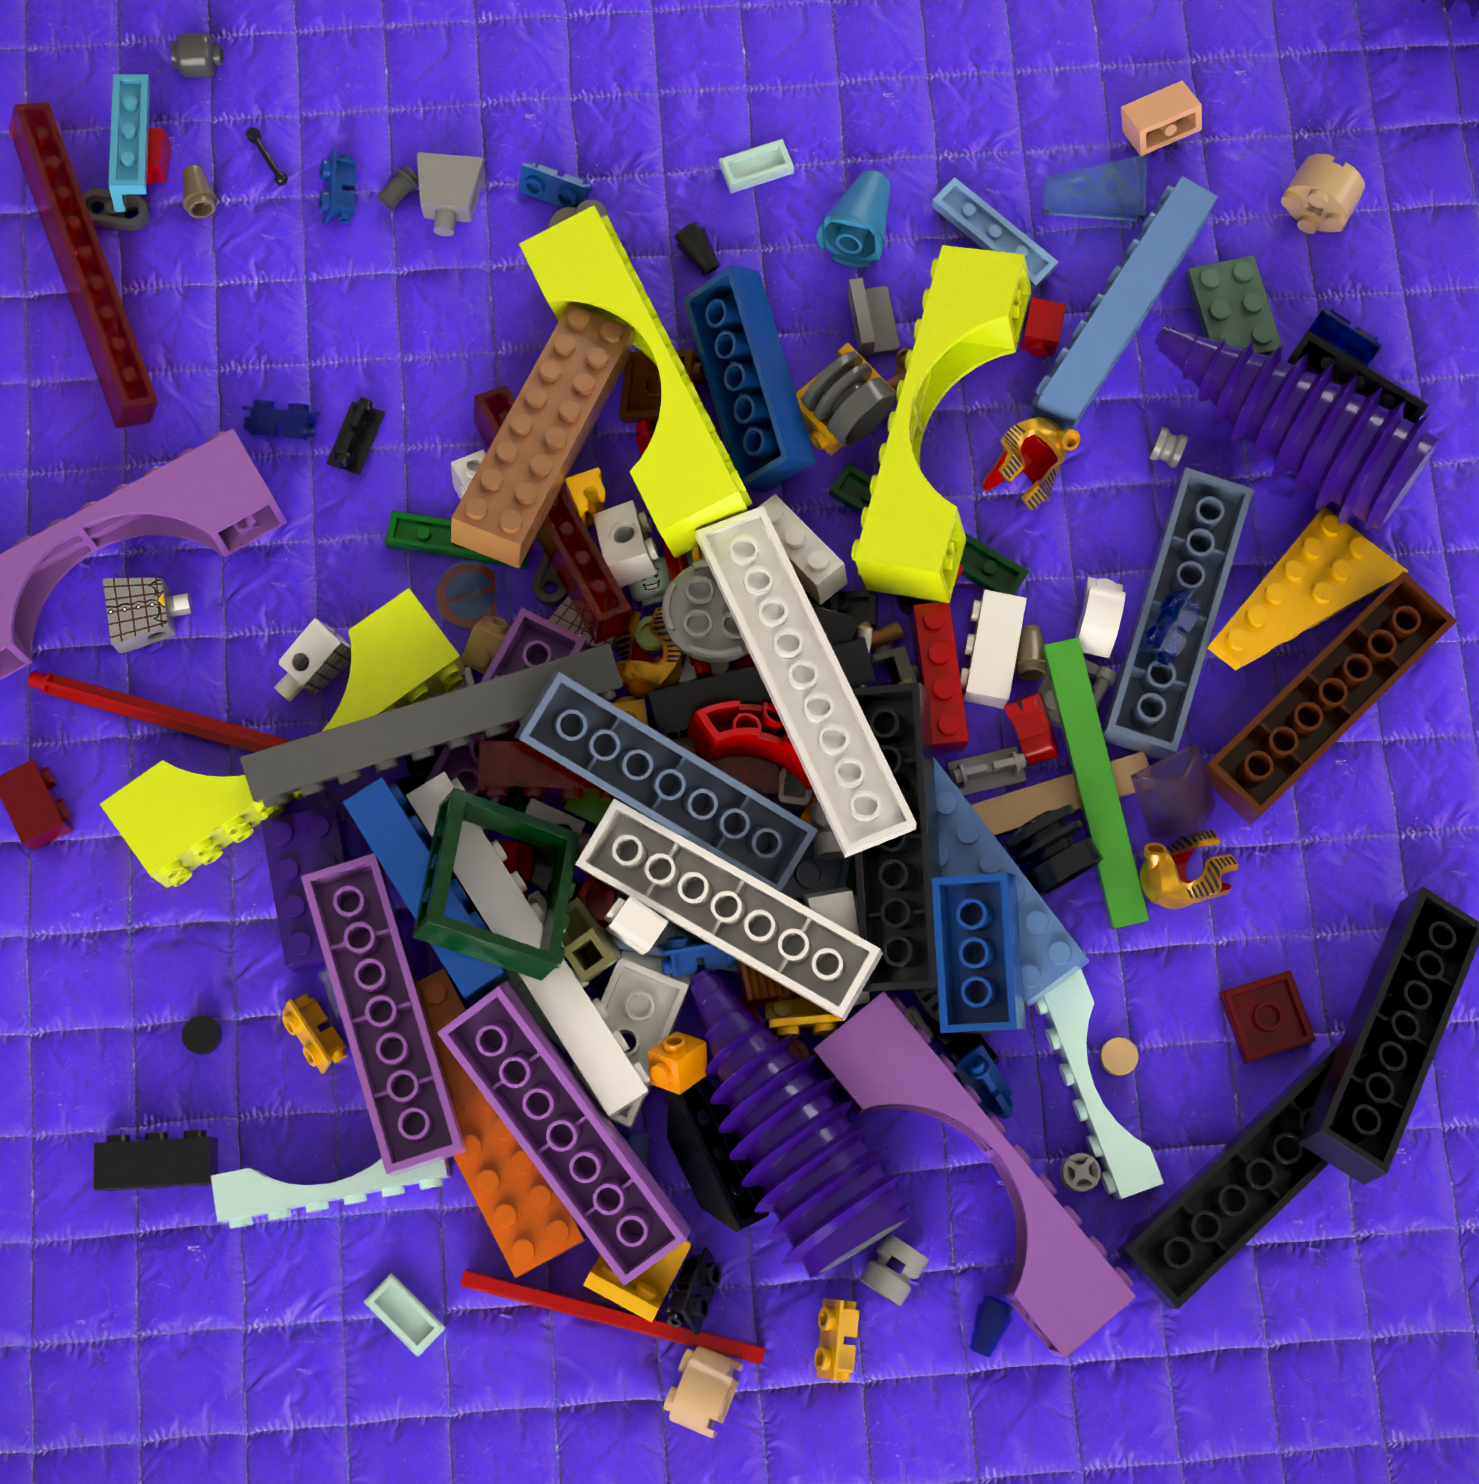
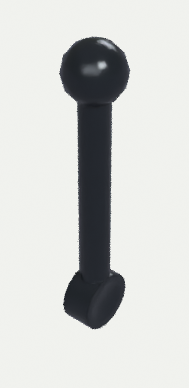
M257 128L248 129L246 132L248 141L255 143L275 175V183L279 186L285 185L288 177L285 173L280 172L261 142L259 130Z

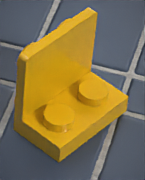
M804 997L764 1004L765 1019L770 1018L766 1027L779 1039L793 1035V1039H798L800 1032L812 1031L813 1037H828L845 1022Z
M686 1240L625 1286L600 1254L583 1286L653 1322L691 1247V1242Z

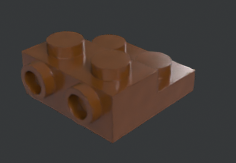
M675 350L698 393L699 384H703L706 380L702 367L703 362H701L693 350ZM631 352L625 364L619 418L624 423L642 420L658 422L661 407V381L658 367L643 352Z

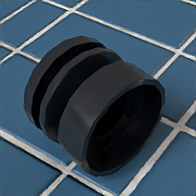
M1070 804L1036 816L1022 825L1004 843L1010 852L1026 846L1027 849L1017 855L1014 860L1016 864L1034 860L1036 866L1025 877L1040 896H1044L1079 877L1104 859L1092 838H1086L1078 842L1073 841L1072 836L1084 825L1078 820L1064 826L1063 823L1076 814Z

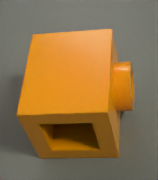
M675 1031L647 1051L651 1085L681 1095L707 1076L705 1073L708 1066L707 1047L704 1040Z

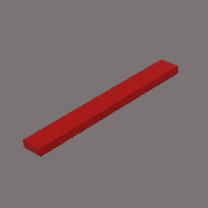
M469 1268L464 1270L460 1284L465 1288L696 1348L701 1346L723 1355L758 1364L763 1361L765 1345L704 1329H700L699 1335H695L689 1325L682 1324L680 1327H673L667 1323L666 1319L655 1317L653 1322H650L627 1309Z

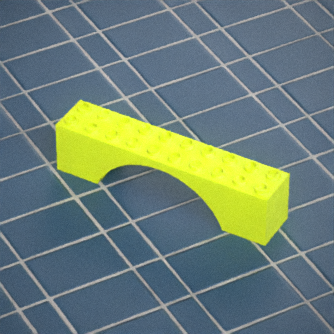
M593 205L519 243L546 301L558 321L568 303L633 327L632 345L646 354L658 367L661 381L659 419L647 449L629 472L660 535L674 558H677L699 547L696 539V530L748 511L747 507L753 503L608 216L600 217Z
M942 245L939 258H935L932 262L930 289L926 288L923 294L922 307L924 312L922 319H917L914 326L915 344L913 350L909 349L906 354V376L904 380L899 381L897 386V408L895 412L891 411L889 415L887 443H882L880 447L879 464L881 465L878 475L874 474L871 479L870 495L872 497L869 507L865 506L861 515V527L863 529L860 539H855L851 556L857 565L858 575L861 576L866 590L950 603L966 543V535L957 506L943 498L931 486L921 471L920 455L923 435L934 409L944 395L961 378L986 362L1016 353L1032 291L1024 254Z
M409 588L348 630L351 643L349 679L340 705L323 731L430 699L443 689L446 693L452 692L463 684L464 679L460 675L466 670L459 653ZM162 760L100 803V806L149 875L166 888H169L172 885L177 887L191 878V871L202 863L208 865L216 861L223 854L222 849L233 841L239 843L248 838L254 832L253 827L262 820L279 816L284 811L283 806L288 802L266 808L263 802L255 803L253 801L245 775L206 776L185 771ZM301 790L287 794L288 802L294 798L296 800L304 798Z

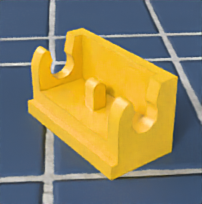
M599 467L565 478L569 518L583 548L592 545L591 533L588 531V528L595 525L593 514L605 510L604 501L606 495Z

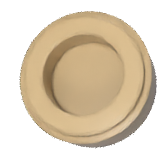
M1117 1037L1107 1041L1099 1052V1061L1102 1068L1114 1076H1123L1130 1073L1138 1063L1137 1048L1126 1038Z

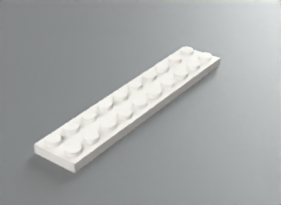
M764 506L696 530L697 542L844 857L846 858L916 830L917 823Z

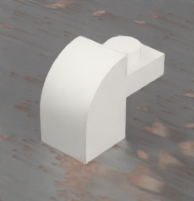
M1088 577L1084 590L1083 610L1075 638L1079 637L1083 653L1110 658L1125 603L1126 592H1123L1122 584H1117L1106 578L1096 579Z

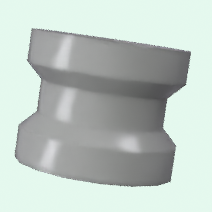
M1162 426L1152 447L1149 459L1153 461L1161 459L1166 461L1169 467L1176 469L1189 436L1171 434L1168 428Z
M1077 1153L1067 1157L1059 1168L1061 1183L1072 1192H1084L1094 1188L1101 1177V1169L1098 1162L1093 1156L1086 1153Z

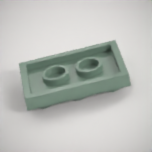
M1254 255L1188 269L1186 278L1204 337L1220 342L1225 338V344L1245 348L1254 340L1253 352L1270 355L1282 345Z

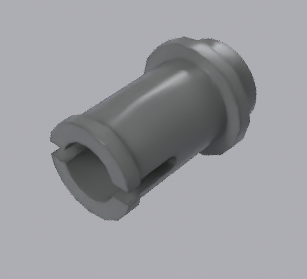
M405 165L402 169L397 168L395 170L396 176L377 195V198L392 211L395 210L396 206L411 189L416 190L418 188L417 183L419 180L417 174Z

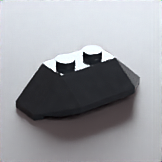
M1307 330L1287 360L1288 363L1295 364L1308 353L1306 371L1316 374L1321 373L1333 364L1331 381L1341 385L1346 384L1358 375L1356 393L1368 397L1382 387L1380 405L1392 410L1406 400L1403 418L1413 423L1419 420L1429 405L1395 379L1341 346Z
M702 1078L681 1095L669 1091L667 1139L700 1208L735 1232H738L769 1216V1212H754L765 1194L762 1186L742 1187L743 1179L752 1169L750 1160H730L731 1152L740 1142L738 1133L719 1132L721 1123L730 1113L728 1105H713L710 1103V1099L717 1088L709 1085V1082Z

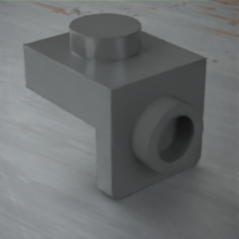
M886 645L872 652L873 655L870 656L873 671L888 667L893 684H898L910 678L912 682H920L918 667L915 662L910 663L905 646L894 649L893 645Z

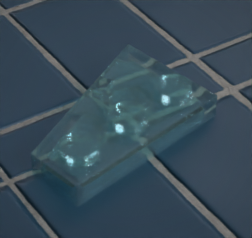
M1147 154L1045 177L1043 182L1042 215L1143 222L1146 216Z

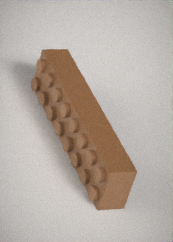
M568 303L451 517L452 543L515 568H520L565 482V478H567L629 359L633 341V327Z

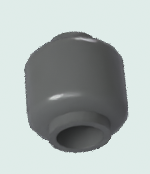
M207 32L181 33L178 35L177 40L171 43L173 68L178 69L185 78H211L215 75L217 66H223L222 46L216 45L213 36Z

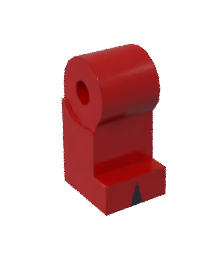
M1041 692L1004 705L1007 717L1013 723L1022 752L1029 765L1032 766L1059 757V748L1054 735V728Z

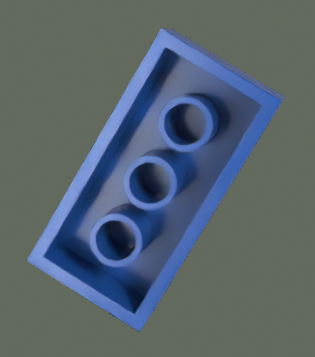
M1005 872L931 878L940 1033L1026 1029L1016 875Z

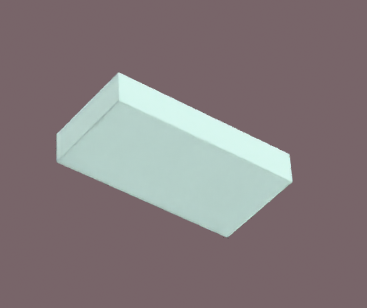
M783 139L719 159V167L730 194L794 174V166Z
M393 1273L364 1301L417 1357L446 1329L432 1312Z

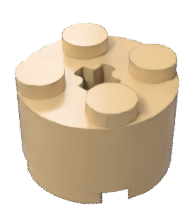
M1313 154L1308 156L1301 164L1281 198V204L1298 221L1297 226L1301 231L1314 234L1316 231L1340 232L1343 230L1360 201L1365 188V183L1360 173L1347 162L1342 167L1333 162L1334 156Z
M698 1346L695 1351L687 1348L678 1371L683 1373L678 1388L671 1387L664 1403L663 1409L670 1412L669 1420L714 1439L718 1432L712 1430L715 1421L723 1424L739 1381L733 1379L734 1370L742 1372L743 1363Z

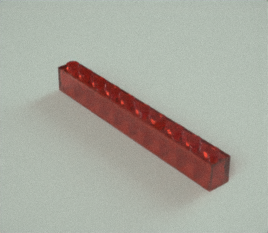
M49 102L14 104L8 130L115 428L150 423L158 400Z

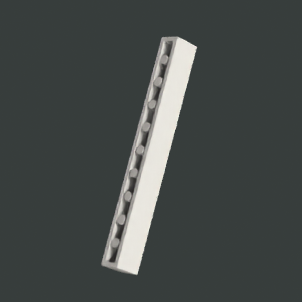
M445 771L406 795L432 838L440 803L453 788L465 791L458 778L456 777L450 781ZM463 820L453 872L491 932L540 949L545 914L537 902L529 905L522 894L528 888L517 871L510 874L506 869L503 861L508 859L497 839L490 843L483 832L486 828ZM564 958L558 969L555 968L542 981L518 973L610 1119L649 1094L645 1086L651 1082L639 1062L632 1066L624 1053L630 1049L618 1029L611 1033L604 1022L609 1017L598 997L592 1001L589 999L583 989L589 983L583 982L574 968L570 969Z

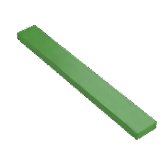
M1078 637L1043 645L1042 650L1088 837L1092 838L1104 858L1096 865V870L1111 929L1149 921L1080 639Z

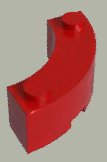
M729 701L710 705L695 712L686 732L706 762L721 756L736 754L761 757L782 766L792 773L807 790L812 789L773 704L764 702L763 705L740 704V701Z

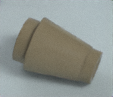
M198 165L187 166L182 172L183 208L193 218H207L215 212L218 202L202 167Z
M1025 625L1021 629L1015 670L1018 672V677L1026 681H1036L1047 676V666L1042 650L1044 641L1041 628L1037 625Z

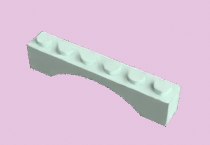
M1080 969L1035 1002L1034 1005L1039 1015L1045 1014L1050 1027L1045 1030L1048 1042L1053 1051L1058 1049L1063 1064L1059 1065L1062 1079L1066 1086L1072 1085L1077 1098L1072 1101L1075 1113L1080 1122H1086L1090 1135L1086 1137L1089 1150L1094 1158L1099 1157L1104 1169L1100 1177L1103 1187L1108 1195L1113 1193L1115 1200H1119L1162 1185L1164 1182L1151 1148L1133 1137L1115 1120L1103 1104L1094 1086L1088 1065L1086 1044L1088 1024L1094 1000L1082 969Z
M380 1158L372 1166L352 1177L326 1184H289L273 1179L252 1168L211 1175L217 1222H229L230 1229L252 1225V1217L266 1214L268 1221L291 1217V1209L305 1207L306 1213L329 1209L328 1202L343 1199L344 1205L367 1201L366 1194L381 1191L382 1198L405 1193L404 1186L419 1183L420 1190L439 1187L443 1185L442 1179L451 1177L447 1158L395 1176H390L386 1174L382 1158Z

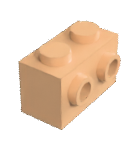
M1183 80L1121 106L1122 132L1140 156L1202 130V105Z

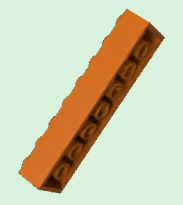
M443 968L417 983L467 1148V1152L453 1157L514 1277L520 1278L585 1242L586 1239L576 1220L438 1035V1031L467 1010L453 981Z

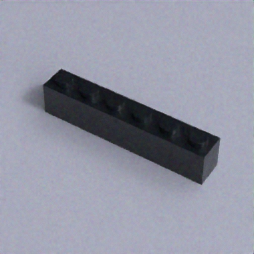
M864 637L830 644L851 688L868 687V683L876 682ZM755 664L648 691L657 730L662 735L667 734L670 740L688 736L686 731L695 712L707 706L729 701H740V704L763 705L764 702L773 704Z

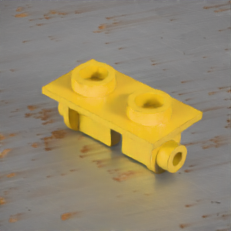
M306 993L294 1002L292 999L288 1000L282 1011L284 1026L292 1036L296 1035L304 1046L303 1054L308 1063L313 1067L317 1066L321 1074H324L332 1060L336 1064L348 1056L345 1052L347 1046L333 1026L322 1032L319 1031L317 1027L326 1023L328 1018L314 997L310 998Z
M823 1298V1307L818 1315V1325L820 1328L819 1347L816 1349L814 1363L817 1369L816 1377L835 1381H849L850 1373L854 1374L856 1346L843 1343L844 1336L857 1338L860 1310H856L857 1302Z

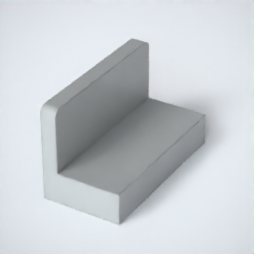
M863 277L849 279L847 299L858 353L865 357L899 351L900 344L888 287L880 286L865 289Z

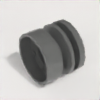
M855 351L848 352L829 364L811 383L802 400L803 405L809 411H815L814 416L819 422L831 418L827 429L844 448L856 444L871 433L889 414L897 400L896 393L881 377L873 378L869 381L872 369L868 364H862V358Z

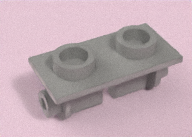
M1017 746L947 763L951 780L963 796L1027 781L1023 769L1026 767L1025 756L1023 753L1019 754Z

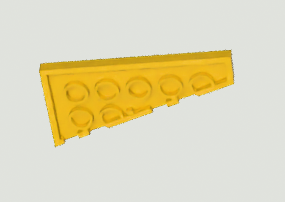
M1324 507L1214 638L1207 649L1236 671L1267 654L1271 649L1283 642L1294 639L1301 632L1309 628L1312 629L1353 606L1357 601L1368 595L1375 594L1384 586L1392 583L1403 571L1406 573L1409 571L1346 522L1338 525L1339 517Z

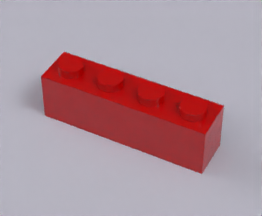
M936 602L913 605L909 617L915 662L920 674V683L929 688L933 754L964 751L969 742L950 603Z

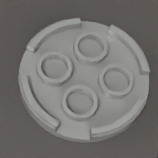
M706 559L692 562L690 567L683 570L673 581H670L664 593L662 615L669 638L686 655L708 663H725L749 654V651Z

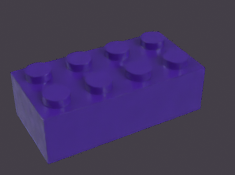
M335 806L261 821L285 966L293 972L326 965L301 876L349 861L342 816Z

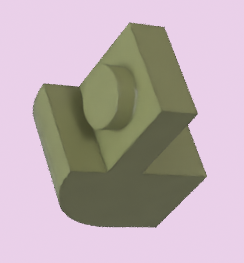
M576 897L567 906L566 913L570 915V922L562 937V941L566 945L564 948L565 957L581 980L588 982L618 961L621 955L613 937L601 926L583 898Z

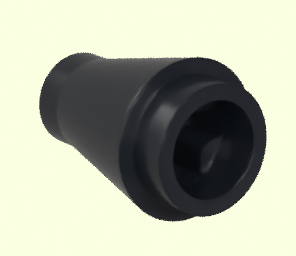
M693 222L675 235L674 238L678 243L676 247L701 271L703 276L711 274L720 267L721 264L715 255L705 227L700 228L697 222Z

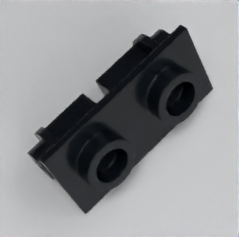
M360 398L359 402L352 401L327 460V465L360 475L385 412L372 408L373 402L366 398Z
M704 1247L701 1256L694 1254L685 1260L677 1286L679 1290L687 1291H674L665 1312L669 1325L680 1327L682 1323H688L695 1335H699L703 1321L708 1316L711 1299L721 1280L722 1271L708 1247Z

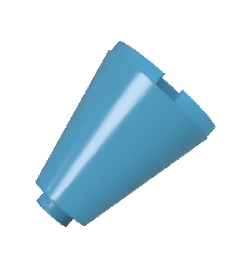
M862 172L818 227L816 238L819 247L823 251L825 247L833 253L832 259L840 264L864 268L868 267L870 262L874 260L877 262L881 258L884 250L891 188L889 180L881 172Z

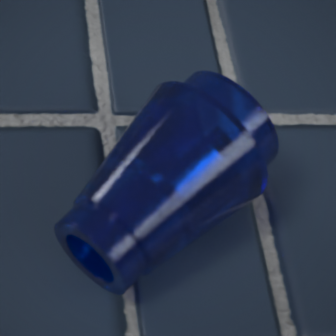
M984 1295L982 1303H977L969 1347L972 1351L991 1357L993 1350H995L1014 1318L1011 1315L1013 1306L998 1298Z

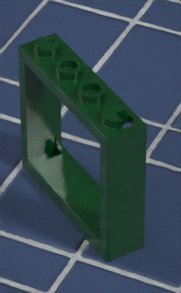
M453 788L439 805L412 937L542 981L555 968L558 969L564 958L565 950L561 947V943L570 922V915L566 912L568 902L571 900L575 890V881H572V875L581 852L580 849H577L579 833ZM463 820L556 853L540 949L444 916Z

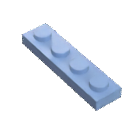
M955 177L932 200V208L984 250L1024 254L1030 286L1034 291L1057 268L1059 261Z

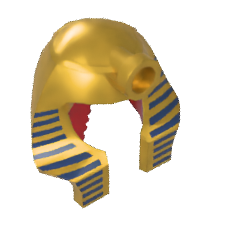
M1035 417L1014 425L1000 439L1003 451L996 460V463L993 464L992 469L989 470L986 478L983 479L981 483L982 488L986 491L991 490L994 486L1002 483L1003 480L1011 483L1022 472L1028 476L1033 485L1025 492L1021 500L1033 511L1040 503L1045 500H1051V490L1060 464L1064 462L1067 450L1072 451L1078 447L1080 434L1078 431L1070 428L1063 430L1056 422L1042 417Z
M662 607L655 608L650 624L651 634L661 642L663 647V653L660 656L651 657L647 655L636 641L635 632L641 616L640 612L625 613L618 630L616 644L621 661L617 662L616 666L626 691L639 699L650 700L649 690L678 683L682 672L684 653L676 647L666 632Z
M1191 830L1182 834L1168 848L1160 843H1148L1145 845L1144 857L1146 859L1141 866L1140 883L1144 894L1154 904L1167 909H1181L1193 903L1227 895L1231 890V885L1222 882L1221 876L1229 871L1238 870L1239 863L1232 854L1211 857L1206 860L1202 875L1194 881L1188 880L1185 875V869L1192 853L1199 847L1220 844V839L1214 830Z

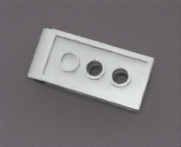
M623 950L600 1001L609 1015L604 1022L611 1033L618 1029L621 1035L628 1034L636 1039L634 1049L626 1052L625 1055L632 1066L639 1062L649 1077L647 1051L672 1034L682 1010V1005L692 985L690 979L696 973L671 977L670 973L663 974L661 959L663 958ZM574 1063L572 1069L575 1071V1073L587 1087L589 1092L601 1106L595 1094L593 1093L588 1083L584 1079L583 1075ZM650 1082L645 1085L648 1090L651 1085ZM646 1096L610 1120L632 1130Z

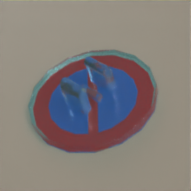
M475 560L460 561L448 567L439 577L434 589L435 605L441 617L452 626L462 629H472L485 616L497 617L501 613L505 602V586L499 574L488 564Z

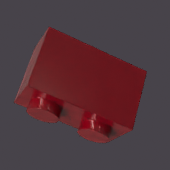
M34 759L0 775V798L21 843L32 851L73 831L69 819L73 818V814L64 798L58 799L54 791V787L58 786L53 772L48 766L42 767Z

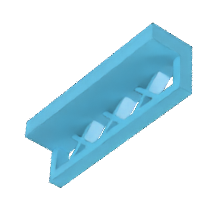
M113 74L108 186L115 212H126V195L147 194L150 80L148 74Z

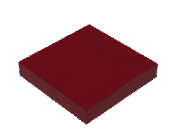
M1291 970L1219 992L1243 1064L1316 1041Z

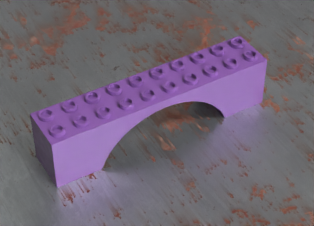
M233 428L227 432L215 433L208 439L207 443L195 449L191 448L182 451L176 456L175 460L164 466H155L147 470L142 478L131 484L125 483L117 486L110 495L99 501H91L84 504L77 513L68 518L52 521L46 526L44 531L34 536H26L17 540L12 548L0 554V680L33 663L34 633L45 602L59 581L74 566L94 552L126 539L143 536H172L200 543L226 557L287 523L274 497Z
M883 991L812 1050L810 1057L816 1055L813 1062L827 1079L836 1077L832 1085L846 1102L854 1100L851 1108L856 1115L887 1109L906 1110L928 1115L962 1132L986 1154L1004 1182L1011 1200L1016 1225L1015 1260L1010 1280L1003 1295L1053 1356L1067 1358L1136 1297L1130 1289L1134 1285L1120 1267L1112 1268L1104 1258L1108 1254L1104 1246L1094 1236L1088 1238L1079 1228L1082 1221L1075 1211L1068 1205L1063 1208L1053 1195L1057 1191L1051 1182L1043 1174L1037 1177L1028 1165L1032 1161L1027 1153L1018 1144L1012 1147L1003 1136L1007 1131L998 1118L993 1114L987 1116L978 1106L981 1099L969 1084L962 1086L953 1074L957 1070L944 1054L937 1056L930 1048L929 1044L932 1040L919 1024L913 1027L904 1015L907 1013V1009L895 995L888 997Z

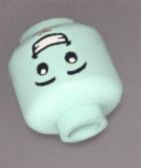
M664 557L654 559L658 574L628 585L631 598L634 601H641L642 606L653 605L663 601L664 593L671 581Z

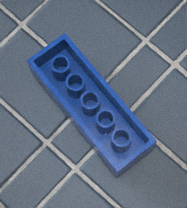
M730 265L685 296L683 302L701 362H703L702 367L727 453L746 490L767 492L816 463V459L760 273L756 270Z
M381 777L344 800L343 804L416 920L430 848L426 843L431 841L432 838L416 815L412 817L408 815L407 811L411 810L412 806L397 784L394 783L389 786ZM453 879L450 882L444 916L490 931L476 911L470 914L466 906L472 902L461 884L456 879ZM431 944L462 996L471 1003L511 979L505 968Z

